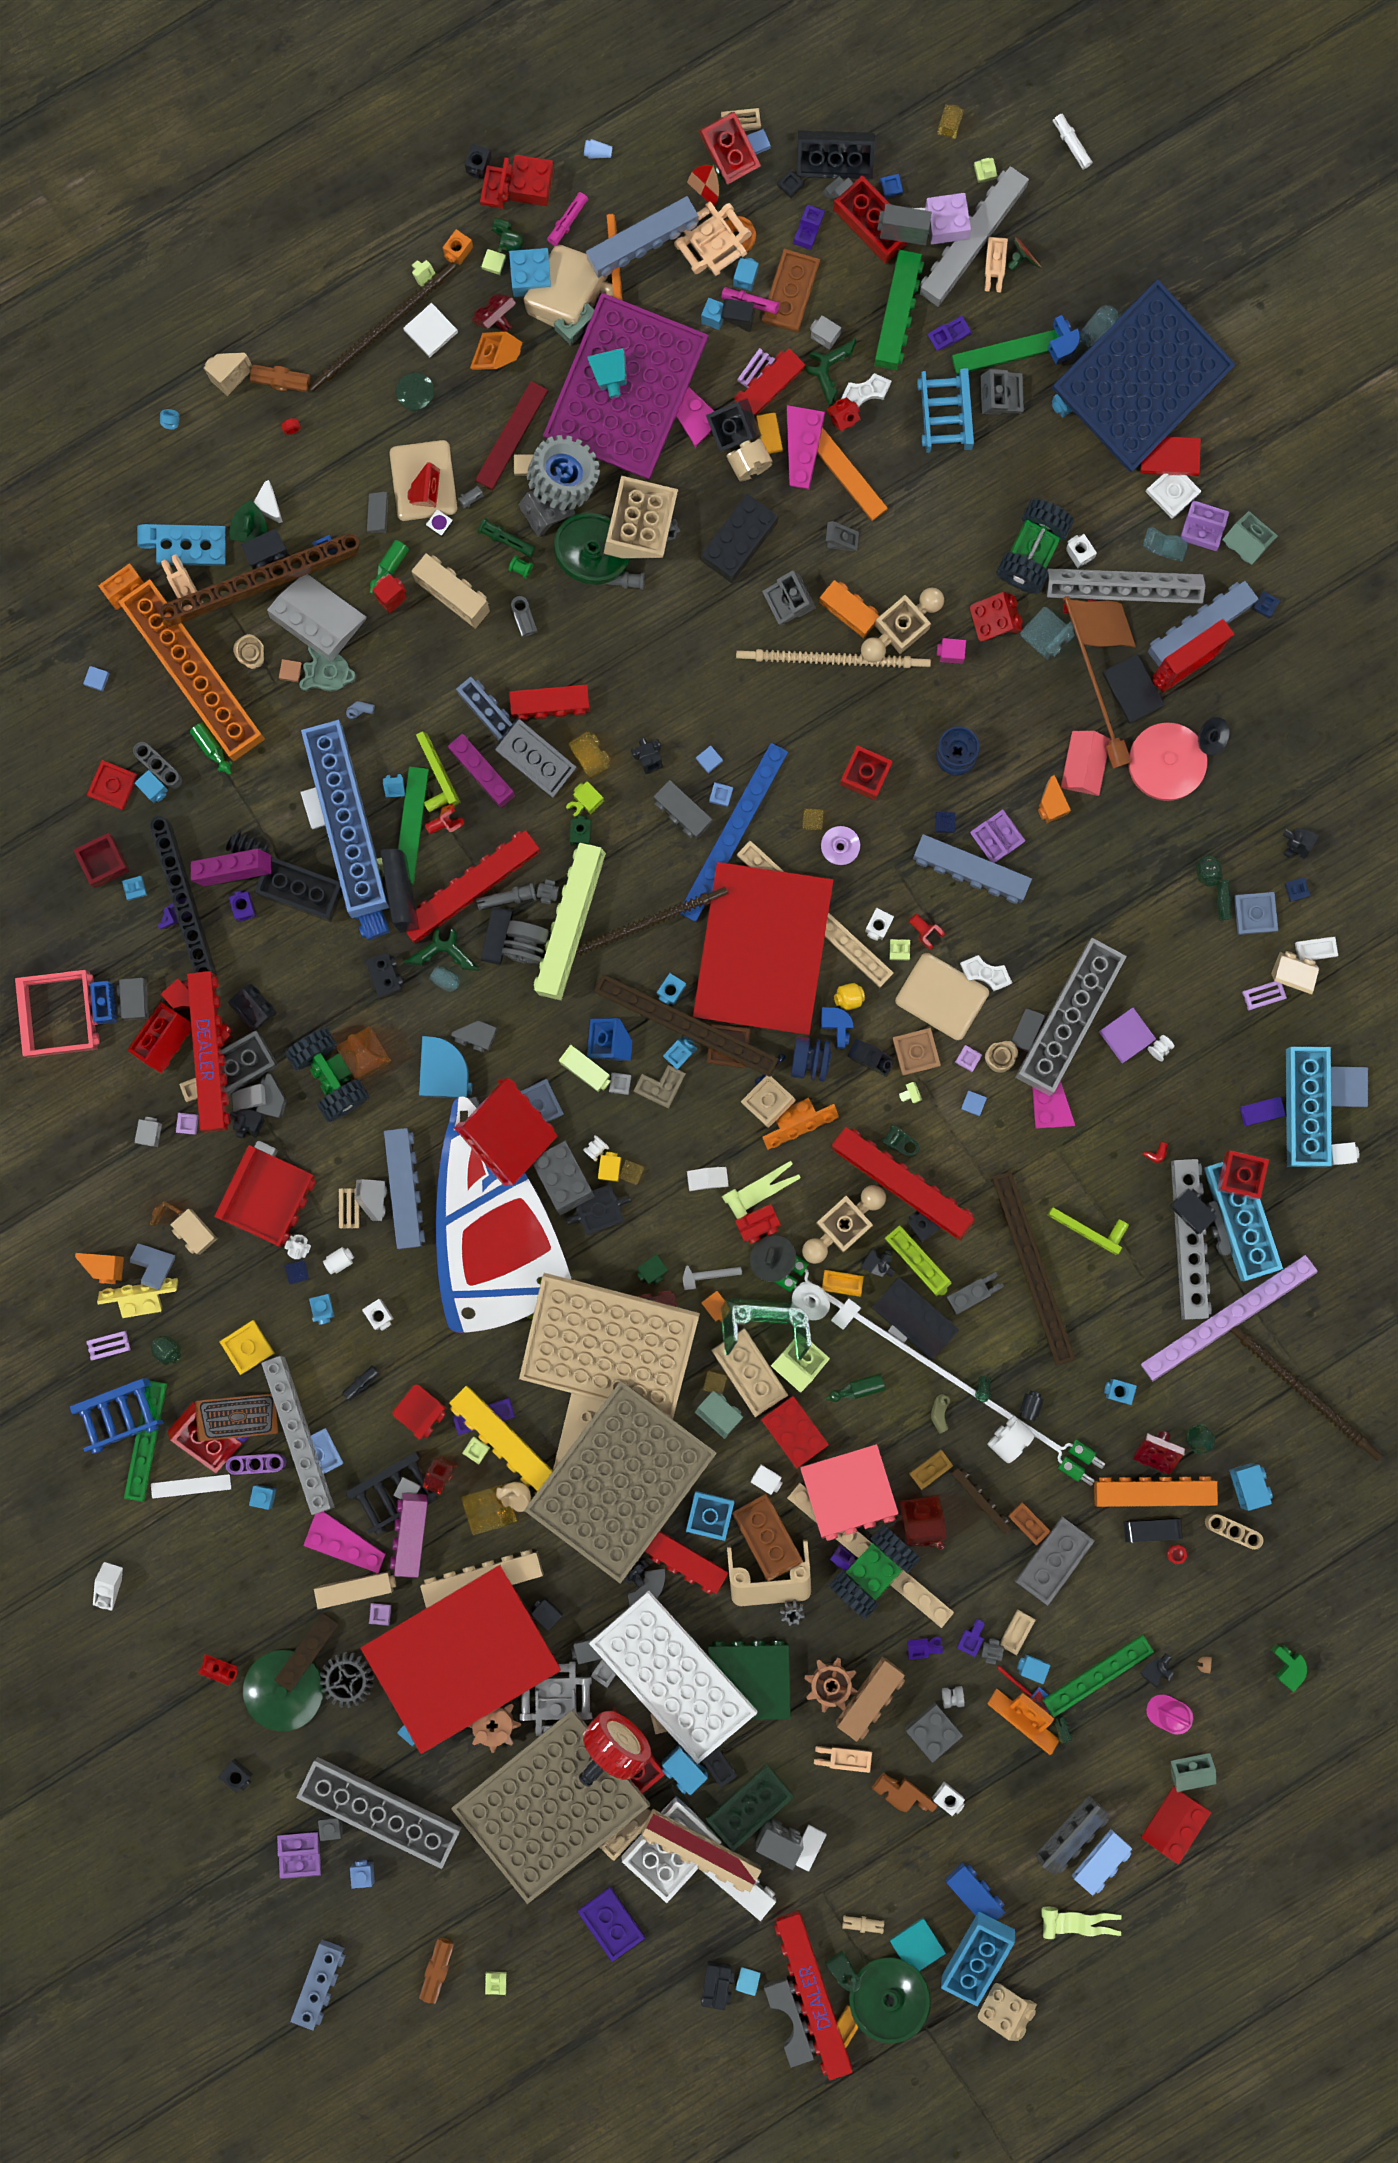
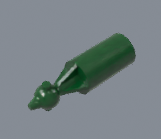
M879 1373L850 1382L840 1392L833 1390L825 1398L827 1401L838 1402L841 1397L859 1399L885 1391V1386Z

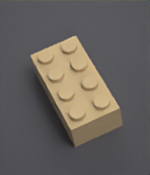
M425 554L411 571L415 582L476 629L490 612L489 603L486 601L487 597L480 591L475 592L472 590L471 584L465 579H458L456 577L457 574L451 568L447 567L445 569L437 557L434 555L430 557L428 554Z

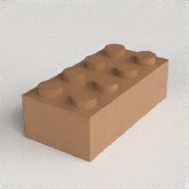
M882 1656L858 1689V1694L853 1696L846 1709L836 1720L837 1727L856 1742L859 1738L864 1739L869 1732V1724L877 1721L881 1715L880 1709L882 1706H887L890 1703L895 1688L899 1690L905 1682L903 1671Z

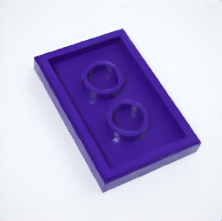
M611 1886L577 1910L612 1962L645 1939L644 1934Z

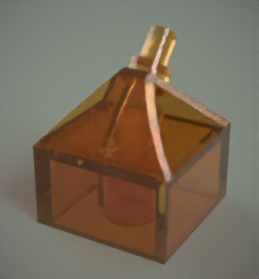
M370 1026L355 1035H349L346 1041L336 1046L356 1080L362 1081L392 1062Z

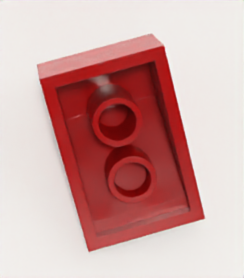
M730 112L698 130L706 149L726 184L761 166L735 112Z
M195 1402L186 1409L167 1431L170 1441L214 1473L218 1472L242 1444L237 1438L198 1441Z

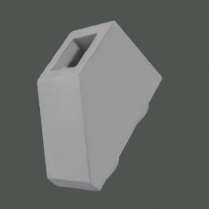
M356 1180L355 1200L372 1221H382V1217L385 1215L383 1201L387 1194L385 1181Z

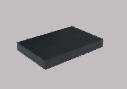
M1138 655L1102 672L1129 724L1164 707V703Z

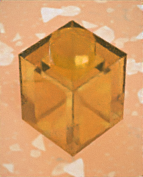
M945 104L937 134L956 139L964 110L956 105L949 106Z

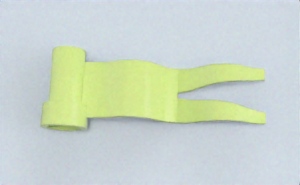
M790 1161L737 1192L734 1189L723 1195L722 1198L725 1203L729 1204L736 1218L739 1219L748 1214L746 1212L748 1208L775 1194L801 1177L796 1175L770 1185L774 1179L793 1164Z
M1042 1907L1043 1938L1054 1939L1055 1934L1078 1933L1085 1936L1100 1934L1121 1936V1931L1102 1926L1091 1927V1925L1103 1920H1121L1122 1915L1100 1913L1097 1915H1085L1078 1912L1058 1913V1909L1055 1907Z

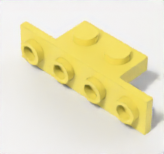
M166 1278L160 1290L143 1284L125 1285L122 1288L116 1289L107 1288L99 1291L97 1303L99 1305L118 1301L122 1318L161 1312L162 1305L159 1294L177 1291L178 1279Z

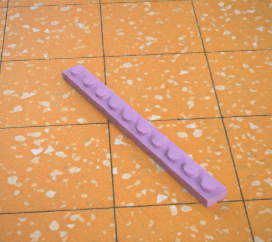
M1306 1255L1143 1362L1141 1364L1142 1368L1152 1382L1229 1332L1233 1327L1238 1326L1317 1273L1316 1268Z

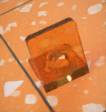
M163 1201L160 1206L157 1205L153 1210V1218L149 1224L156 1226L167 1207L180 1215L184 1212Z

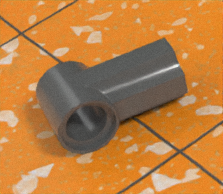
M522 596L515 597L512 600L511 607L521 637H528L537 633L538 631L527 599ZM523 603L526 607L524 610L518 611L515 609V605Z

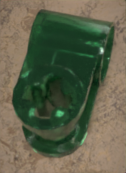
M892 1124L886 1137L881 1139L883 1144L907 1158H912L918 1153V1142ZM912 1143L915 1146V1151L907 1153L904 1146Z
M842 1950L825 1962L839 1984L848 1992H855L860 1988L861 1980ZM849 1977L852 1978V1979H851V1982H852L851 1985L848 1984L849 1982H848L847 1979H848Z

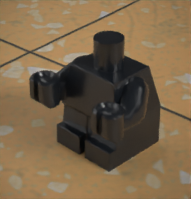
M641 739L639 741L640 747L631 749L634 759H640L645 774L663 768V763L658 753L661 750L659 739H656V741L652 740L650 743H647L646 739Z
M1296 828L1294 832L1286 829L1282 836L1289 839L1287 842L1289 849H1286L1284 855L1290 858L1295 851L1301 854L1300 857L1305 859L1319 836L1305 829Z
M240 1109L238 1113L233 1111L230 1113V1119L235 1121L233 1129L237 1131V1137L244 1138L245 1133L250 1132L251 1136L257 1138L265 1122L262 1114L245 1109Z
M872 1246L862 1261L861 1267L881 1277L884 1274L892 1277L895 1273V1270L890 1267L893 1252L886 1249L883 1255L877 1253V1249Z
M643 1559L640 1563L636 1562L623 1580L628 1584L634 1581L638 1588L643 1585L644 1581L640 1576L643 1574L642 1571L649 1565L647 1560Z
M1166 1653L1162 1658H1155L1144 1668L1141 1676L1156 1688L1160 1684V1678L1164 1677L1170 1681L1174 1676V1672L1168 1669V1662L1172 1658Z

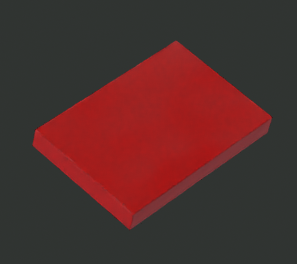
M1165 437L1141 462L1140 474L1199 476L1201 438Z

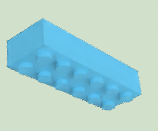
M1289 1047L1286 1049L1287 1167L1332 1166L1331 1047Z
M1223 1162L1203 1168L1213 1199L1218 1203L1240 1281H1246L1283 1269L1260 1199L1254 1200L1217 1191Z

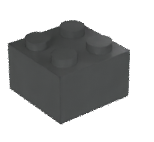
M935 1702L905 1727L906 1732L932 1763L963 1737L961 1732Z

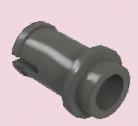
M476 486L466 494H461L458 501L463 508H469L470 504L484 497L480 488Z

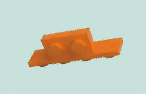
M809 1098L791 1105L776 1120L779 1129L762 1137L767 1150L778 1147L780 1144L795 1139L808 1131H813L825 1123L832 1122L839 1117L836 1107L832 1104L816 1112Z
M996 1689L987 1704L1051 1755L1060 1739L1046 1729L1051 1725L1054 1718L1024 1693L1012 1701L1000 1690Z

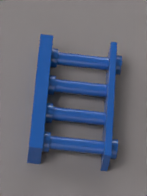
M149 1379L137 1380L70 1406L72 1414H79L83 1417L91 1442L90 1446L83 1448L84 1452L92 1451V1454L99 1453L104 1450V1446L143 1431H147V1433L159 1429V1425L164 1424L163 1420H153L144 1393L146 1392L145 1388L151 1386ZM132 1393L137 1395L146 1422L145 1425L135 1428L126 1401L128 1399L127 1395ZM114 1400L119 1403L128 1429L127 1432L117 1435L108 1408L110 1406L109 1402ZM96 1407L101 1410L110 1437L101 1442L98 1440L90 1413H92L91 1409Z

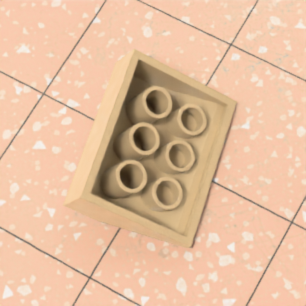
M621 476L604 554L619 558H663L678 489Z

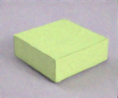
M487 249L481 266L482 269L500 275L506 255Z
M473 1437L462 1454L480 1464L490 1447L476 1437Z

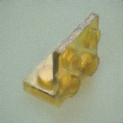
M505 1483L461 1498L473 1535L504 1527L517 1521L513 1508L510 1506L504 1507L501 1499L499 1500L496 1496L497 1488H502L506 1485Z

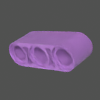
M279 1453L239 1455L227 1460L226 1470L234 1475L278 1472L285 1468L287 1461L284 1455ZM274 1457L280 1459L281 1464L279 1468L272 1466L271 1462ZM254 1458H257L261 1463L259 1469L252 1467ZM234 1460H238L241 1463V1468L238 1471L232 1468Z

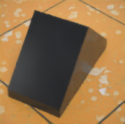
M724 299L721 318L747 332H751L755 314L754 303Z

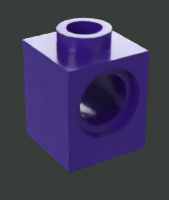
M241 890L234 892V896L229 897L234 918L237 922L257 917L249 892ZM241 901H246V908L239 910L238 904Z

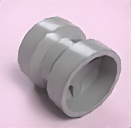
M962 1686L955 1687L954 1689L942 1688L944 1709L955 1705L957 1707H964Z

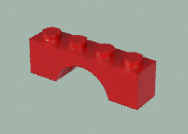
M180 979L175 980L161 993L162 997L173 1009L178 1011L190 1008L188 982L186 980L183 982ZM223 1023L219 1029L220 1035H223L225 1046L234 1037L230 1034L232 1032L230 1027Z

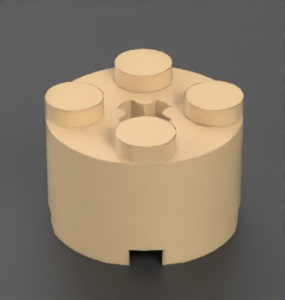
M757 439L752 443L750 440H747L740 445L741 448L739 450L732 451L727 455L728 461L739 481L751 479L750 475L761 474L773 462L761 439Z

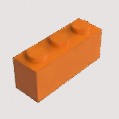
M834 580L819 599V603L862 638L867 636L875 626L876 619L880 617L874 607L866 606L863 603V599L857 594H851L848 591V587L842 582L838 583Z

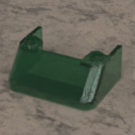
M729 1298L721 1307L725 1355H729L738 1342L737 1325H745L749 1321L791 1324L795 1330L797 1360H802L811 1347L808 1315L791 1302Z

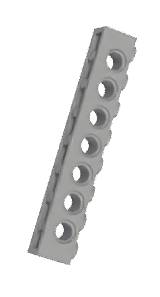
M1047 569L1049 575L1046 579L1047 597L1052 598L1069 596L1070 598L1203 603L1205 592L1203 574Z
M1198 1159L1171 1161L1173 1200L1188 1188L1190 1190L1194 1189L1200 1195H1203V1184L1199 1182V1175H1202V1166L1198 1164ZM1185 1175L1191 1176V1185H1186L1183 1182ZM1174 1212L1182 1320L1209 1318V1314L1212 1312L1211 1303L1208 1302L1207 1294H1210V1284L1206 1282L1209 1266L1205 1262L1207 1243H1204L1203 1235H1206V1229L1201 1234H1196ZM1189 1234H1193L1196 1237L1194 1245L1189 1244L1187 1241ZM1192 1253L1198 1258L1195 1265L1189 1262V1256ZM1193 1273L1199 1277V1282L1196 1285L1190 1281V1276ZM1194 1293L1200 1296V1302L1197 1305L1191 1300Z
M279 1356L262 1362L261 1364L311 1515L333 1509L335 1507L286 1359L283 1356Z

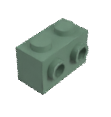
M588 303L584 304V311L580 313L581 317L576 324L573 325V322H571L570 325L566 326L564 325L563 318L562 320L558 319L554 322L555 331L572 345L586 332L594 309Z
M714 1391L702 1402L695 1412L724 1439L743 1418L739 1409L735 1406L731 1407L722 1394L715 1393Z
M1210 1753L1171 1761V1776L1177 1792L1216 1784V1769Z

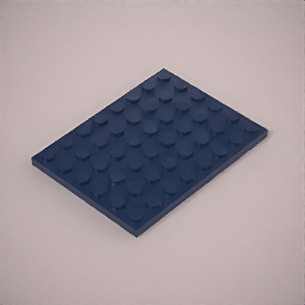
M1157 279L1051 388L1129 472H1132L1235 366V363Z

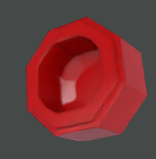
M290 418L281 424L286 435L297 433L301 429L300 423L296 418Z
M1179 1544L1171 1545L1167 1550V1557L1175 1565L1181 1564L1186 1560L1187 1552Z

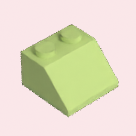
M800 1332L771 1367L799 1392H802L830 1358Z

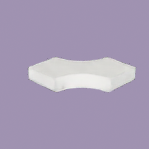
M874 373L864 383H848L841 399L847 397L850 401H855L858 407L869 399L884 400L892 381Z
M979 955L960 963L968 981H983L993 991L1012 984L1004 965L998 967L990 966L983 962Z

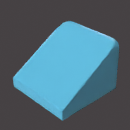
M741 1967L736 1990L755 1996L761 1973Z

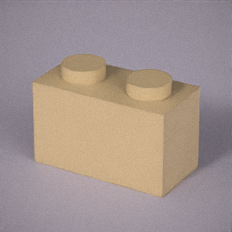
M187 1209L170 1224L174 1228L172 1232L178 1239H184L187 1243L185 1247L192 1254L200 1255L218 1239L192 1209Z

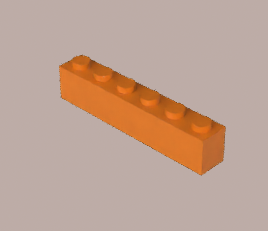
M1200 1476L1199 1480H1191V1477H1179V1480H1171V1477H1159V1481H1151V1477H1139V1481H1131V1477H1119V1481H1111V1477H1100L1099 1481H1094V1501L1097 1507L1218 1505L1217 1481L1211 1480V1476Z

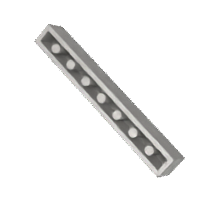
M1011 166L1006 172L1003 170L999 175L997 185L990 187L986 194L988 197L984 202L982 200L979 202L974 216H969L971 227L969 239L954 241L951 247L947 246L942 253L943 258L941 261H936L931 268L932 273L929 277L925 276L919 285L921 286L920 295L936 306H940L987 242L988 237L993 234L1026 189L1029 179Z

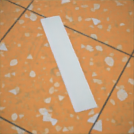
M229 1474L151 1484L152 1498L231 1489Z

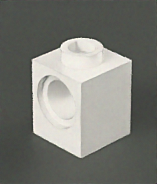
M1085 534L1080 537L1076 535L1068 541L1069 544L1066 547V551L1077 568L1082 567L1095 558L1097 553ZM1078 546L1083 547L1085 552L1078 553L1075 548Z
M876 908L865 930L868 933L867 936L876 941L878 939L883 940L894 916ZM876 921L882 922L884 929L876 930L873 927V923Z
M1355 1142L1331 1145L1332 1165L1357 1162L1359 1149L1355 1147Z
M378 1299L362 1309L375 1330L380 1328L383 1331L392 1325L390 1321L394 1318L382 1299ZM378 1310L384 1313V1319L380 1322L374 1318V1314Z
M761 1464L751 1479V1483L771 1495L773 1491L777 1493L780 1489L782 1477Z
M945 1782L942 1783L932 1797L933 1801L951 1816L955 1812L958 1814L965 1805L963 1803L965 1801L964 1797ZM949 1795L955 1797V1802L951 1805H947L944 1802L945 1798Z

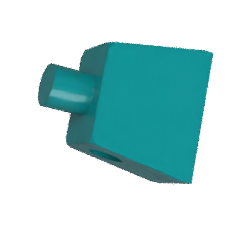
M621 348L588 356V361L600 390L608 389L610 398L620 397L619 386L627 384L624 349Z

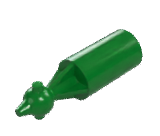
M394 540L379 563L377 577L370 582L371 588L369 592L371 594L373 593L372 589L377 585L376 583L383 576L387 577L389 574L393 576L408 553L409 548L400 541Z
M204 722L195 725L190 730V734L205 755L219 763L217 770L230 775L232 762L224 760L221 745Z

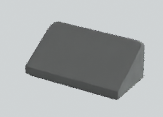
M387 492L369 494L367 532L386 533L389 497Z
M1025 1009L1011 1042L1017 1048L1029 1052L1045 1015Z

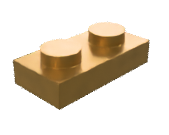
M939 1450L909 1474L922 1490L953 1467L943 1451Z

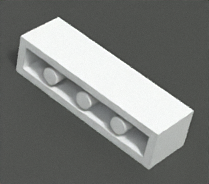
M710 1871L705 1873L760 1921L776 1903L775 1893L767 1886L763 1888L759 1884L760 1880L758 1878L750 1892L746 1890L741 1892L733 1887V1883L729 1881L725 1883L715 1877L716 1874Z

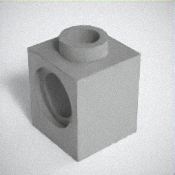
M821 316L819 320H815L810 327L811 338L829 350L841 333V327L824 316Z
M145 1117V1120L139 1119L135 1143L158 1147L162 1124L158 1123L156 1118Z

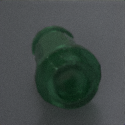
M980 1376L978 1379V1390L975 1392V1397L979 1402H987L991 1397L989 1392L991 1378L988 1376L986 1382V1376Z
M1065 1716L1060 1717L1062 1726H1060L1058 1718L1054 1719L1053 1722L1059 1737L1057 1740H1060L1061 1744L1072 1741L1071 1736L1073 1734L1069 1732Z

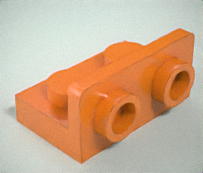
M129 563L98 586L113 607L118 610L122 607L118 601L144 584V582Z

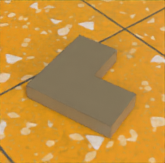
M668 1065L660 1082L642 1074L633 1092L669 1109L686 1073Z

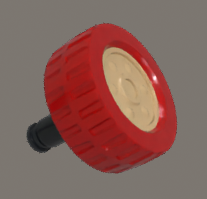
M613 1711L600 1713L585 1729L583 1734L585 1748L593 1760L579 1774V1780L583 1785L589 1787L604 1771L618 1779H632L650 1760L651 1749L647 1739L635 1724L621 1714Z

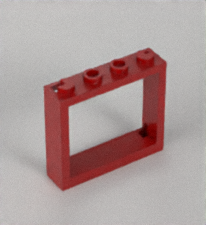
M1221 619L1167 656L1153 675V684L1164 693L1218 656L1235 635L1225 620Z

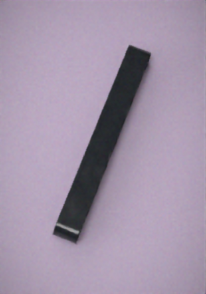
M156 816L150 822V829L194 973H199L208 969L217 976L173 827L165 818ZM164 822V828L158 831L159 823ZM169 840L170 846L167 849H164V842ZM171 859L176 860V863L173 867H169V861ZM177 877H181V883L175 886L174 880ZM183 895H186V902L184 904H180V898ZM191 913L192 920L186 923L185 917ZM197 932L198 938L195 941H191L192 933ZM203 950V957L197 960L196 955L198 951Z

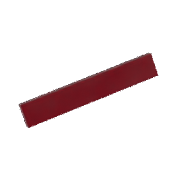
M532 381L529 383L475 479L477 483L493 491L548 393L547 389Z

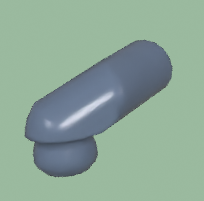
M357 701L347 708L346 715L348 718L354 719L363 712L373 714L375 705Z

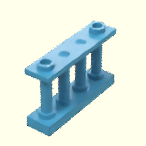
M968 368L960 369L959 376H956V378L926 380V371H923L921 378L917 379L918 390H921L925 432V435H922V447L926 446V453H930L931 444L961 442V444H964V450H972L974 438ZM947 386L960 388V395H957V397L928 399L927 388ZM958 405L961 406L962 413H959L957 416L929 417L928 407ZM956 423L963 425V432H960V434L931 436L930 425Z

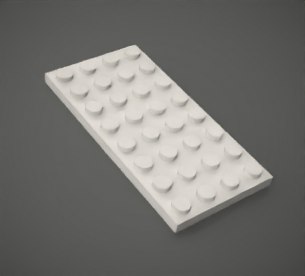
M647 1591L589 1643L697 1764L757 1714V1710L650 1591Z

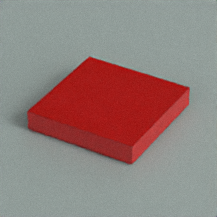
M101 760L87 796L124 811L139 775Z

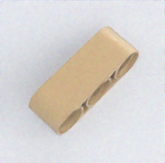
M1212 1513L1205 1519V1525L1210 1531L1245 1547L1258 1549L1263 1544V1537L1260 1533L1224 1516ZM1217 1517L1220 1520V1525L1217 1528H1213L1211 1521ZM1237 1526L1238 1534L1232 1537L1229 1532L1230 1528ZM1255 1534L1257 1541L1255 1544L1250 1545L1248 1538L1250 1535Z

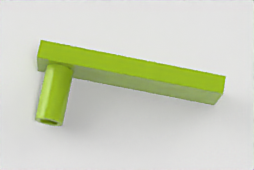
M423 731L416 734L443 790L441 794L424 802L427 810L432 812L447 803L454 806L458 805L461 802L428 734Z
M1051 1208L1047 1214L1049 1217L1115 1255H1118L1122 1249L1118 1244L1129 1224L1119 1219L1107 1239L1055 1208Z
M899 1225L885 1237V1240L936 1296L946 1294L947 1287L952 1284L951 1281Z

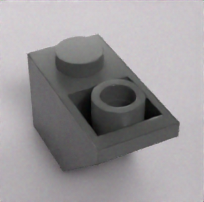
M476 1021L452 1032L451 1036L455 1038L454 1042L463 1046L466 1043L471 1044L474 1050L484 1053L485 1050L490 1052L498 1029Z
M267 1074L266 1078L263 1077L261 1084L265 1086L266 1105L255 1107L257 1108L256 1112L282 1119L287 1099L274 1076Z

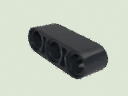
M493 906L481 961L501 965L503 954L501 953L502 949L506 946L504 941L508 938L506 933L509 922L512 921L513 910Z
M1181 1518L1124 1521L1125 1542L1183 1539Z

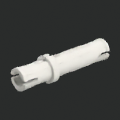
M1063 114L1058 115L1053 119V123L1058 128L1061 139L1065 140L1082 170L1088 168L1093 162L1076 137L1074 128H1071Z

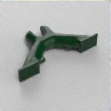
M856 338L826 355L814 351L809 354L810 358L819 361L821 365L819 367L805 365L804 369L808 374L818 377L829 407L833 405L837 395V389L834 388L835 382L831 381L828 374L829 368L838 361L843 362L845 357H851L856 344Z
M440 927L435 928L433 941L407 960H404L406 964L422 966L424 961H431V956L438 951H444L454 958V963L459 964L462 970L479 971L474 962L456 945L457 932L454 928H451L450 938L446 942L440 940Z

